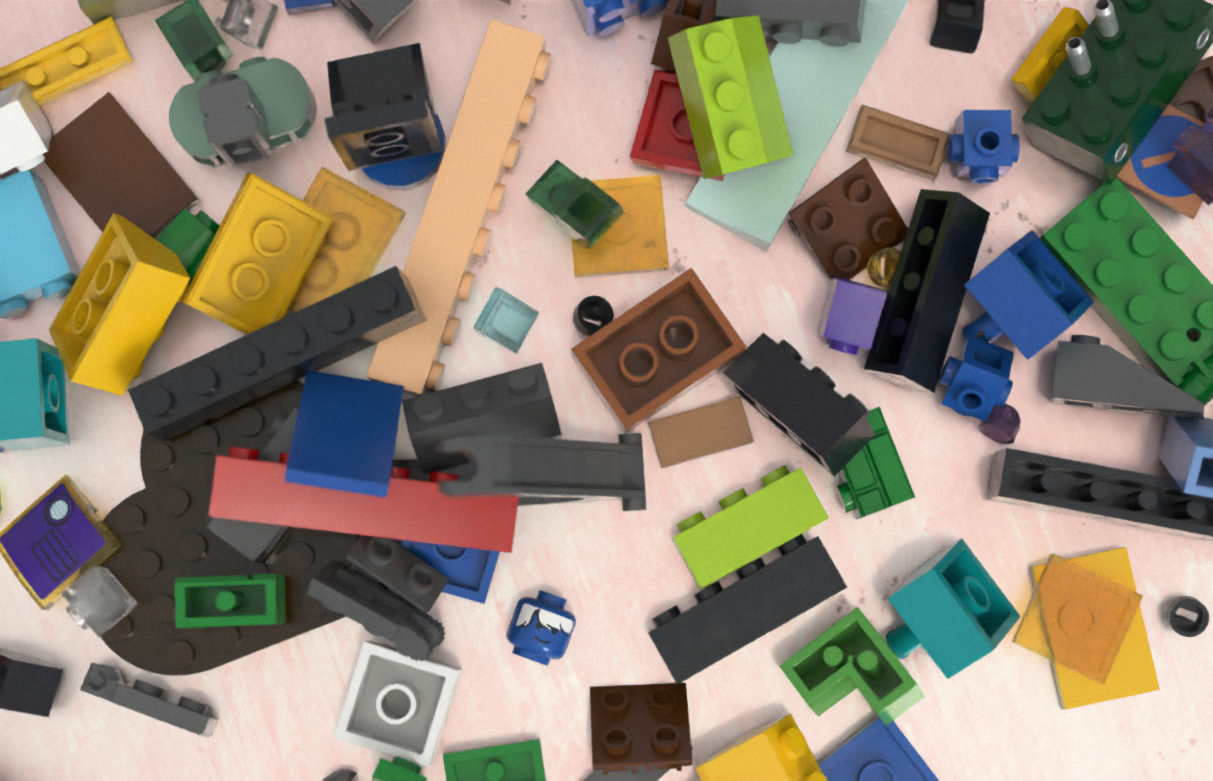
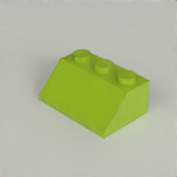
M759 15L730 18L685 29L668 38L703 179L794 156Z

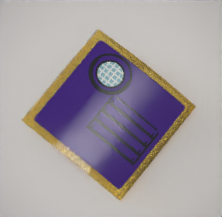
M64 475L0 532L1 555L41 610L52 608L121 546L119 541L95 514L98 510L68 475Z

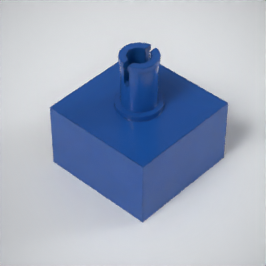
M1031 230L964 285L986 311L972 323L966 325L962 331L965 339H967L968 335L975 336L981 330H984L985 333L979 339L989 343H993L1005 333L1025 358L1029 360L1072 326L1094 301L1037 234Z

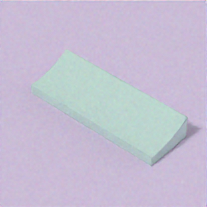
M866 0L861 43L848 42L845 46H829L823 44L820 40L801 39L800 42L795 44L778 42L769 58L794 156L725 174L723 181L700 177L687 199L685 207L767 252L909 0Z

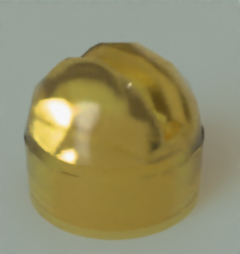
M885 248L871 256L866 270L868 278L875 285L885 288L890 287L901 251L895 248ZM881 258H886L884 262V278L881 276Z

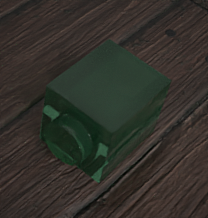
M187 0L155 20L181 64L193 80L202 73L220 71L226 65V60L233 56L198 0Z

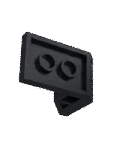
M420 43L327 62L333 112L332 117L324 118L327 135L349 171L442 152L440 134Z

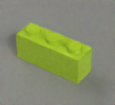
M786 465L760 478L764 485L762 489L748 496L744 488L718 501L722 508L720 512L705 519L702 511L676 524L680 533L671 539L699 589L829 519L801 467L790 473Z

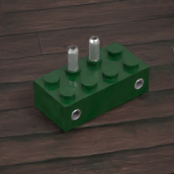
M1098 0L1094 6V20L1080 38L1073 37L1067 42V57L1022 117L1031 145L1112 184L1213 44V4L1204 0Z

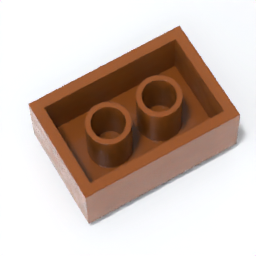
M690 268L573 347L571 354L623 432L627 434L733 362L746 350L747 346L694 270Z

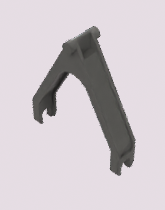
M642 433L619 434V443L524 436H459L445 439L435 447L437 448L436 453L456 451L463 453L469 459L468 461L431 470L433 472L459 475V481L438 482V490L441 494L448 497L519 496L518 506L622 500L623 511L647 510ZM417 459L392 461V466L410 469L409 478L429 480L430 471L422 473Z

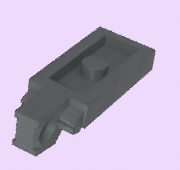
M91 663L89 666L90 668L81 685V691L204 737L212 736L218 720L206 716L209 706L181 696L177 705L161 699L164 689L136 679L133 688L129 687L124 682L118 668Z

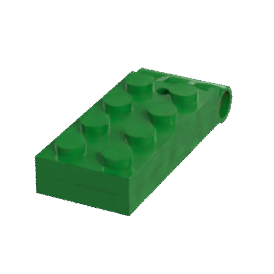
M1117 177L1112 184L1105 182L1045 232L1040 239L1094 301L1091 307L1143 366L1201 401L1205 406L1213 399V285ZM1187 332L1192 335L1193 341L1188 339Z

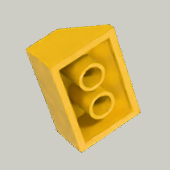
M115 213L112 214L51 324L49 332L70 381L123 396L131 381L137 379L140 375L144 358L151 346L162 337L166 327V320L176 303L182 301L188 289L190 277L175 252L123 216Z
M791 713L749 731L695 768L702 781H828L823 775L804 734L798 728Z

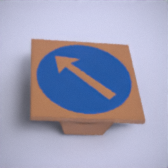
M1169 104L1117 175L1118 180L1194 219L1213 183V127Z

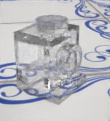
M91 567L61 593L70 603L66 611L75 623L84 630L90 627L98 637H102L138 605L107 568Z

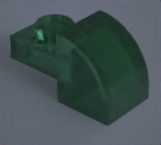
M557 159L525 193L532 204L563 227L569 237L587 249H592L624 213L620 203L586 177L584 179L579 177Z

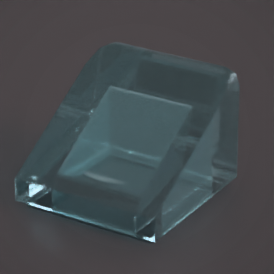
M496 286L473 328L476 333L517 354L539 312Z

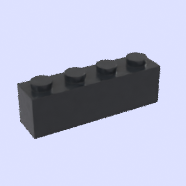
M920 190L872 347L864 367L865 370L895 386L935 393L967 290L964 285L970 280L990 216L988 211L961 193Z
M802 533L777 547L782 556L765 565L760 557L738 569L736 573L740 580L723 589L720 582L717 581L696 593L694 597L698 604L681 613L678 606L675 605L652 618L655 628L647 633L677 685L848 588L818 536L807 541Z

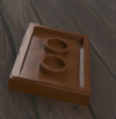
M110 92L106 93L50 138L48 152L43 154L46 165L102 232L112 214L115 213L123 216L144 232L156 238L184 208L189 211L200 202L199 198Z

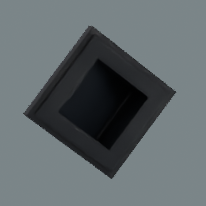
M937 0L930 35V45L964 53H974L983 30L985 0Z

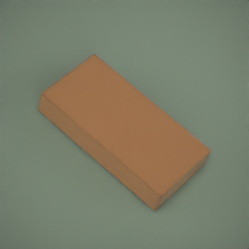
M862 104L845 152L935 181L948 146L950 133Z
M741 396L648 422L661 469L754 442Z

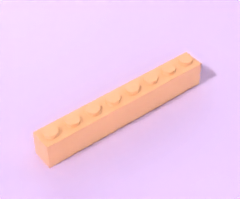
M493 19L490 20L403 273L411 283L426 321L377 344L366 376L370 381L404 386L403 393L416 397L428 394L429 389L437 391L445 369V364L439 362L444 345H453L460 326V319L454 317L459 301L467 302L474 286L476 274L470 273V269L475 255L483 257L488 246L491 230L486 229L485 226L490 211L498 213L504 199L506 185L500 184L506 167L514 168L520 152L521 141L515 140L520 124L528 125L534 112L536 97L530 96L536 79L544 81L550 65L551 54L546 53L545 36Z

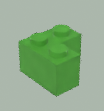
M859 607L779 666L818 717L856 688H858L886 726L925 698L917 682Z

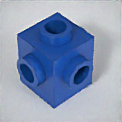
M963 110L955 120V134H950L948 139V160L950 163H956V177H970V182L975 184L994 183L999 181V177H1003L1013 166V162L1018 161L1020 149L1018 134H1012L1011 110Z
M968 335L957 359L949 356L940 374L939 383L945 385L941 404L952 408L961 415L972 416L986 422L994 406L1002 408L1009 397L1013 381L1009 380L1014 352Z

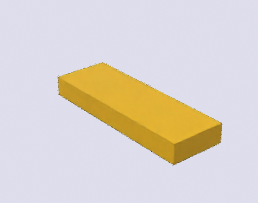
M110 16L1 67L0 91L24 80L38 106H41L135 61L116 21Z

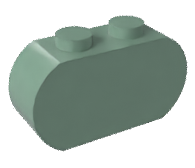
M254 57L239 64V69L222 74L220 71H210L196 76L194 83L182 86L172 100L169 110L170 129L176 141L195 161L207 167L215 168L227 163L208 142L203 121L206 117L201 112L197 93L202 86L209 85L210 79L220 75L235 74L248 82L264 106L268 124L266 129L270 133L273 149L304 140L314 125L317 108L310 87L296 67L278 58L267 60L265 57Z

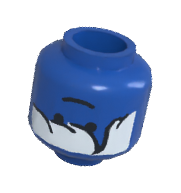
M542 590L539 591L537 599L532 597L519 599L506 632L508 642L514 645L512 653L548 666L550 659H561L566 653L576 625V618L573 613L564 609L567 600Z

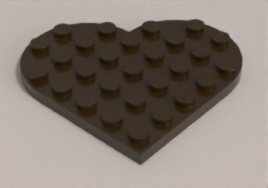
M299 380L167 441L146 435L145 431H143L140 447V465L145 489L123 500L103 519L96 531L106 543L83 564L82 592L90 621L104 643L126 662L148 672L161 675L177 676L201 673L347 617L341 613H335L326 609L320 601L306 593L312 578L333 560L350 568L351 564L344 560V558L361 535L289 526L262 563H255L206 528L213 519V517H208L216 456L219 454L228 455L229 446L260 450L259 454H261L272 439L267 433L275 420L283 412L290 415L295 407L299 409L304 384ZM284 574L285 624L176 628L175 578ZM382 582L380 583V586L388 590L389 587Z

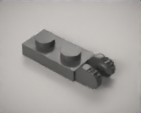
M335 560L330 562L312 578L306 594L320 601L326 609L349 617L363 625L369 633L375 636L384 637L391 642L394 641L398 653L405 657L409 656L411 660L414 659L416 662L418 660L422 662L424 659H427L434 651L433 649L436 646L438 647L445 639V628L442 627V623H439L438 620H433L432 616L425 614L407 600L357 572L351 571L348 567Z

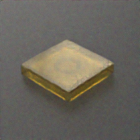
M661 175L567 182L575 278L669 270Z
M1050 554L1011 642L1099 684H1105L1143 595L1056 554Z

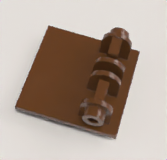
M866 158L860 160L789 212L791 219L788 221L790 228L797 236H803L830 281L832 275L850 280L905 240L908 227Z
M676 683L590 687L593 770H603V775H607L608 772L627 771V766H632V773H637V766H647V773H652V765H656L657 770L676 769V771H682V766H691L692 750L686 683L678 685Z

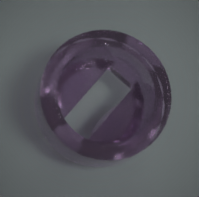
M1005 404L1002 408L995 405L987 421L981 420L978 428L982 434L996 442L1012 444L1020 430L1021 419L1019 412L1008 404Z

